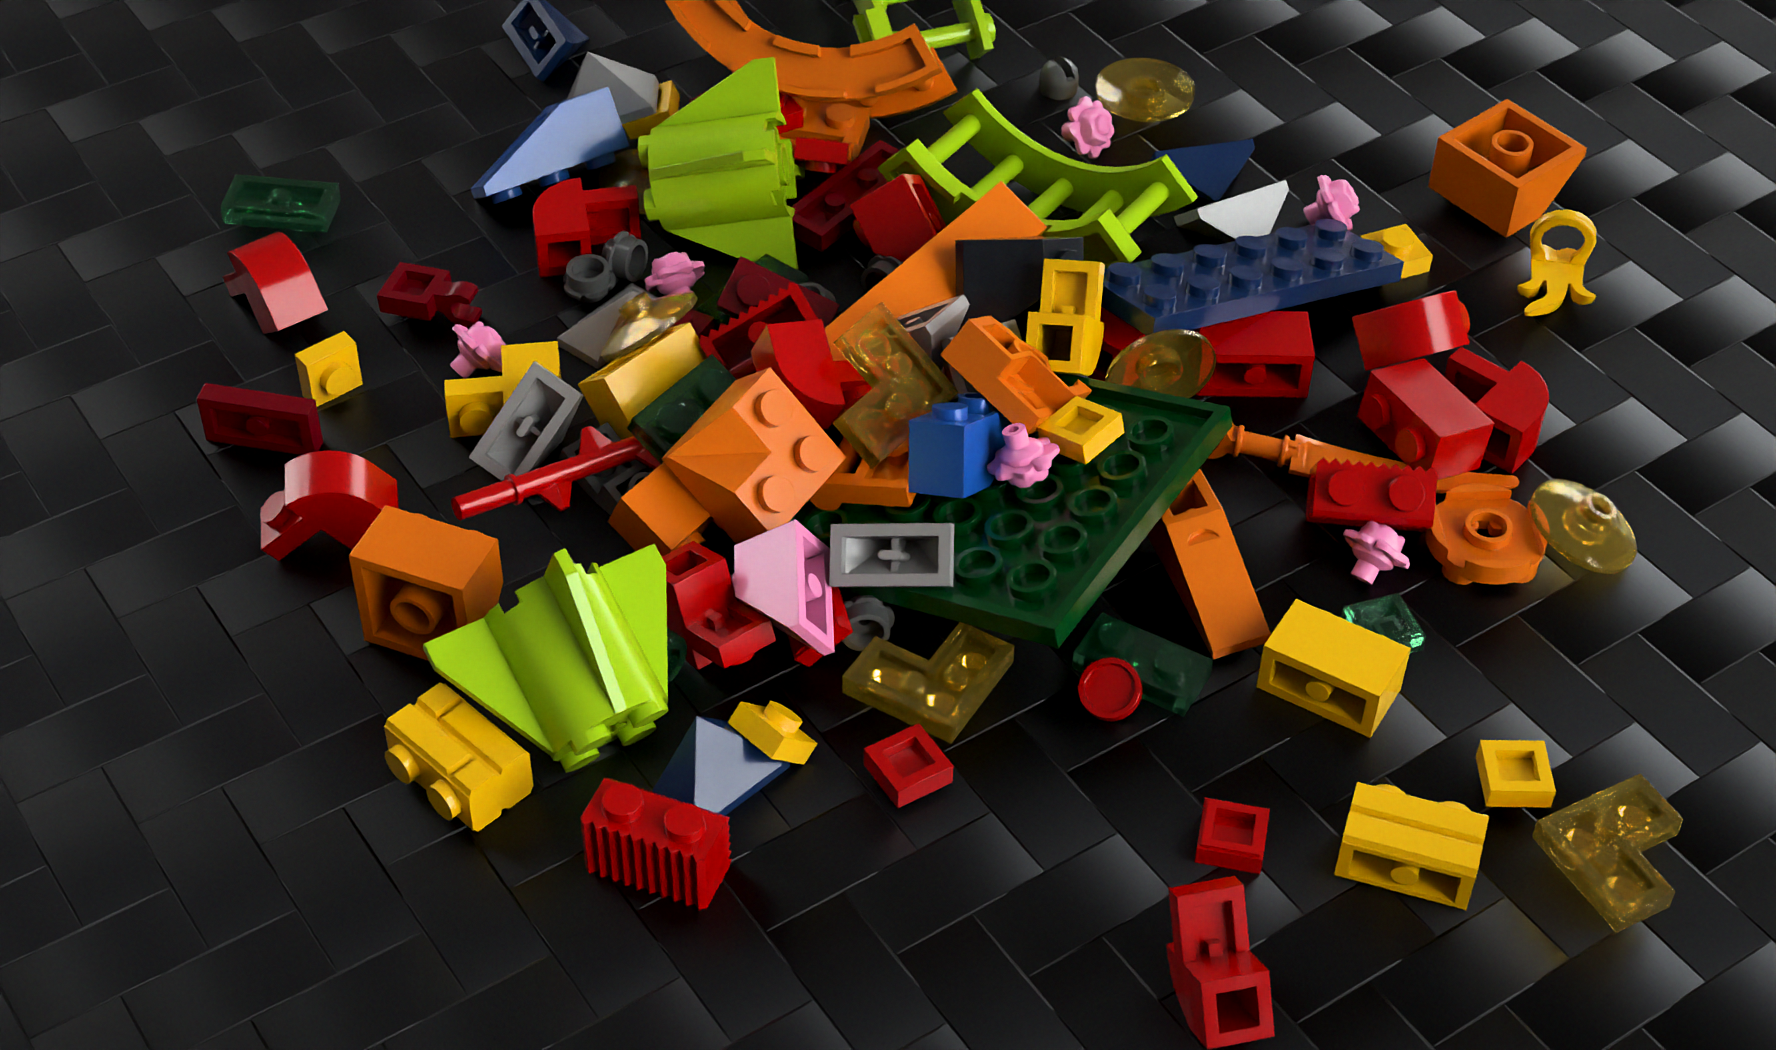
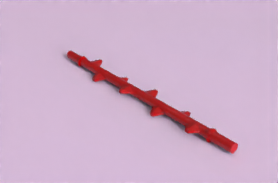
M684 399L677 400L673 405L672 423L614 443L592 426L582 428L579 455L517 476L511 473L506 475L503 481L453 497L451 499L453 512L457 519L461 521L510 503L514 505L522 504L524 498L536 494L558 511L566 510L570 507L573 481L634 460H638L655 470L664 462L661 458L669 451V448L673 447L705 412Z

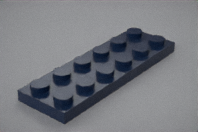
M1320 219L1314 225L1300 228L1282 227L1278 228L1276 233L1257 237L1239 236L1234 242L1220 245L1202 244L1196 246L1192 251L1178 254L1159 253L1153 255L1150 260L1131 264L1124 262L1112 263L1107 269H1104L1101 307L1149 338L1154 339L1398 282L1401 279L1404 261L1384 251V246L1381 243L1363 239L1347 230V225L1334 219Z

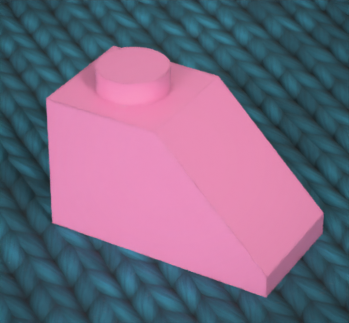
M796 519L734 545V573L731 580L735 597L739 602L771 619L772 626L823 656L835 652L832 587L829 586L830 548Z

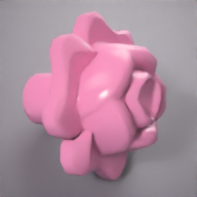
M1087 96L1081 97L1076 107L1068 109L1070 122L1063 124L1061 129L1062 136L1065 141L1075 143L1078 154L1084 155L1087 153L1089 158L1096 159L1099 157L1102 149L1109 147L1111 144L1110 138L1115 132L1112 125V116L1103 108L1100 101L1092 102Z
M1327 175L1318 176L1317 180L1320 189L1317 191V201L1303 208L1307 220L1311 225H1314L1320 219H1334L1346 224L1347 230H1352L1353 223L1350 217L1360 211L1358 206L1359 200L1347 180L1331 181Z
M672 252L661 258H656L652 262V275L644 280L646 291L653 292L658 290L661 294L670 295L672 302L689 307L695 303L691 287L705 274L704 262L690 261L686 252Z
M481 321L476 322L469 329L458 324L452 327L459 339L457 343L460 354L450 363V366L460 376L466 379L476 368L482 370H489L491 368V370L502 372L501 345L506 344L490 326H484Z
M1022 423L1008 425L1002 430L1006 445L996 451L995 459L987 465L988 473L995 475L998 481L1008 480L1010 485H1015L1019 488L1031 487L1033 483L1043 481L1048 476V469L1052 466V459L1060 452L1059 446L1051 443L1048 437L1037 439L1029 437L1026 427Z
M1368 521L1359 532L1345 529L1343 533L1344 539L1352 547L1353 554L1358 559L1350 574L1355 579L1372 585L1379 570H1391L1393 566L1404 569L1409 568V558L1401 553L1405 539L1403 536H1398L1391 527Z

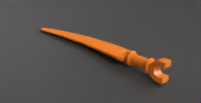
M1233 422L1231 429L1208 457V459L1223 457L1227 453L1232 454L1233 457H1238V454L1242 453L1276 461L1279 468L1287 465L1289 466V474L1309 478L1310 469L1323 457L1329 463L1336 458L1341 464L1348 459L1352 465L1360 460L1364 466L1373 462L1377 468L1382 463H1385L1389 469L1395 464L1401 470L1407 466L1401 461L1360 453L1296 434L1294 441L1290 440L1288 435H1285L1284 439L1244 431V425L1235 426ZM1465 472L1437 480L1436 493H1446L1456 486L1471 483L1494 484L1512 489L1519 485V479L1512 475Z

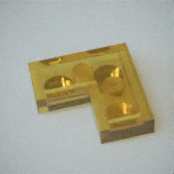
M883 302L879 303L834 342L836 347L872 389L836 419L833 424L871 469L909 437V420L932 412L933 404L949 402L959 393Z
M959 622L932 658L927 660L875 636L843 675L842 693L908 724L915 725L919 723L926 732L952 744L1012 665L1015 645L968 624Z
M1641 773L1537 820L1532 838L1616 933L1670 907L1676 891L1641 852L1677 836L1683 818Z

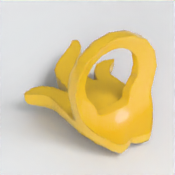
M1555 210L1544 214L1533 224L1530 230L1531 280L1519 284L1517 290L1522 296L1532 298L1536 297L1542 287L1546 295L1530 303L1524 310L1525 316L1545 315L1557 310L1561 306L1568 290L1572 301L1579 305L1590 304L1595 300L1596 295L1583 286L1584 265L1596 245V228L1592 221L1584 214L1573 210ZM1568 225L1582 232L1585 241L1578 250L1563 248L1556 251L1547 245H1543L1541 239L1550 228Z

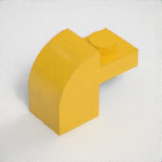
M1044 259L1040 312L1028 311L1026 343L1048 357L1051 371L1055 374L1090 376L1097 366L1105 323L1100 321L1105 264L1102 262Z
M558 341L501 345L502 376L444 380L450 437L484 435L534 361L561 379Z

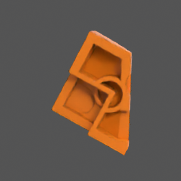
M992 316L969 319L940 354L1012 424H1024L1028 435L1037 432V427L1072 398L1079 396L1086 399L1092 392L1079 379L1072 386L1068 387L1051 371L1046 355L1019 339L1010 329Z

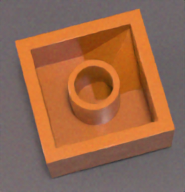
M1506 99L1438 137L1428 187L1507 238L1543 215L1585 157L1587 147L1509 99Z
M769 367L735 380L661 459L729 537L738 544L788 523L847 457Z
M385 505L349 554L364 641L427 661L429 660L422 648L424 643L485 617L489 610L498 604L503 586L497 538L487 536L476 530H467L428 518L423 514L407 512Z

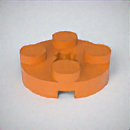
M1471 483L1456 486L1446 492L1444 501L1437 505L1435 502L1433 527L1425 532L1426 543L1433 557L1442 564L1444 577L1456 584L1466 585L1472 582L1494 585L1513 582L1527 583L1534 579L1549 541V526L1542 511L1531 501H1528L1527 508H1525L1519 502L1511 500L1512 490L1499 485ZM1478 529H1487L1490 536L1495 538L1482 536L1477 531Z

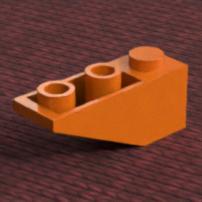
M1198 469L1147 536L1212 659H1217L1265 644L1271 633L1223 507L1202 470Z

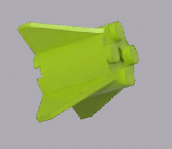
M774 57L751 60L665 121L652 128L650 135L639 136L638 153L642 167L649 169L651 189H645L644 207L649 221L659 220L667 232L738 259L742 256L770 271L779 273L798 271L792 218L795 214V208L786 205V200L797 198L796 180L805 179V170L794 162L791 139L780 140L777 126L787 124L781 113Z
M654 543L601 567L597 563L592 562L586 574L582 564H574L566 548L553 553L543 577L515 591L519 603L504 614L498 603L489 610L485 617L423 644L422 648L434 671L550 755L553 761H560L565 772H572L597 759L600 756L597 748L618 738L622 746H627L650 735L657 729L654 721L669 711L666 705L668 703L666 564Z

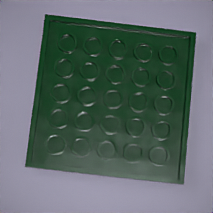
M1056 374L1068 387L1072 386L1079 379L1092 390L1086 400L1122 413L1125 433L1086 465L1057 454L1052 459V466L1048 469V476L1043 481L1033 483L1031 487L1019 488L1015 485H1010L1008 480L998 481L995 477L989 487L964 499L917 493L910 507L842 503L838 509L827 511L816 507L809 499L789 522L796 519L829 548L831 524L952 523L954 524L953 587H839L840 590L860 596L872 595L879 601L1059 648L1233 426L1231 410L1229 406L1076 375ZM947 395L939 403L948 402ZM958 399L949 402L955 403L958 401ZM877 403L870 410L898 412L880 403ZM1038 431L1028 435L1032 438H1039ZM868 447L862 450L851 473L856 472Z

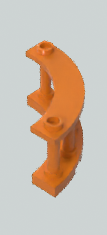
M664 0L677 21L694 41L732 73L753 59L774 57L779 93L830 104L844 103L852 107L870 109V119L913 112L935 104L958 92L935 49L928 47L915 23L877 40L853 44L845 48H828L798 42L775 35L761 28L747 17L737 0Z

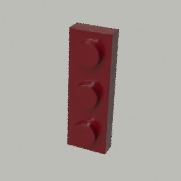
M879 140L791 206L795 208V214L792 216L794 237L823 252L853 229V221L856 217L850 205L888 183L877 168L900 150Z

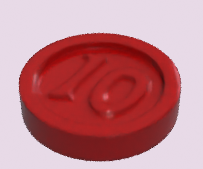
M1108 657L1093 662L1084 670L1079 680L1078 693L1085 709L1099 720L1118 721L1128 717L1138 707L1142 698V682L1137 671L1128 662L1119 658Z

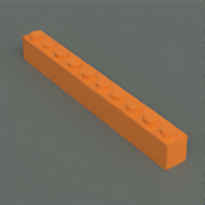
M1000 181L825 327L833 361L870 358L863 346L899 316L956 297L955 240L1041 236L1047 226ZM843 407L833 421V424L838 429L841 428L848 415L853 411L845 410ZM665 462L620 498L607 521L635 551L655 543L662 557L692 541L703 546L706 539L702 534L714 523L722 530V527Z

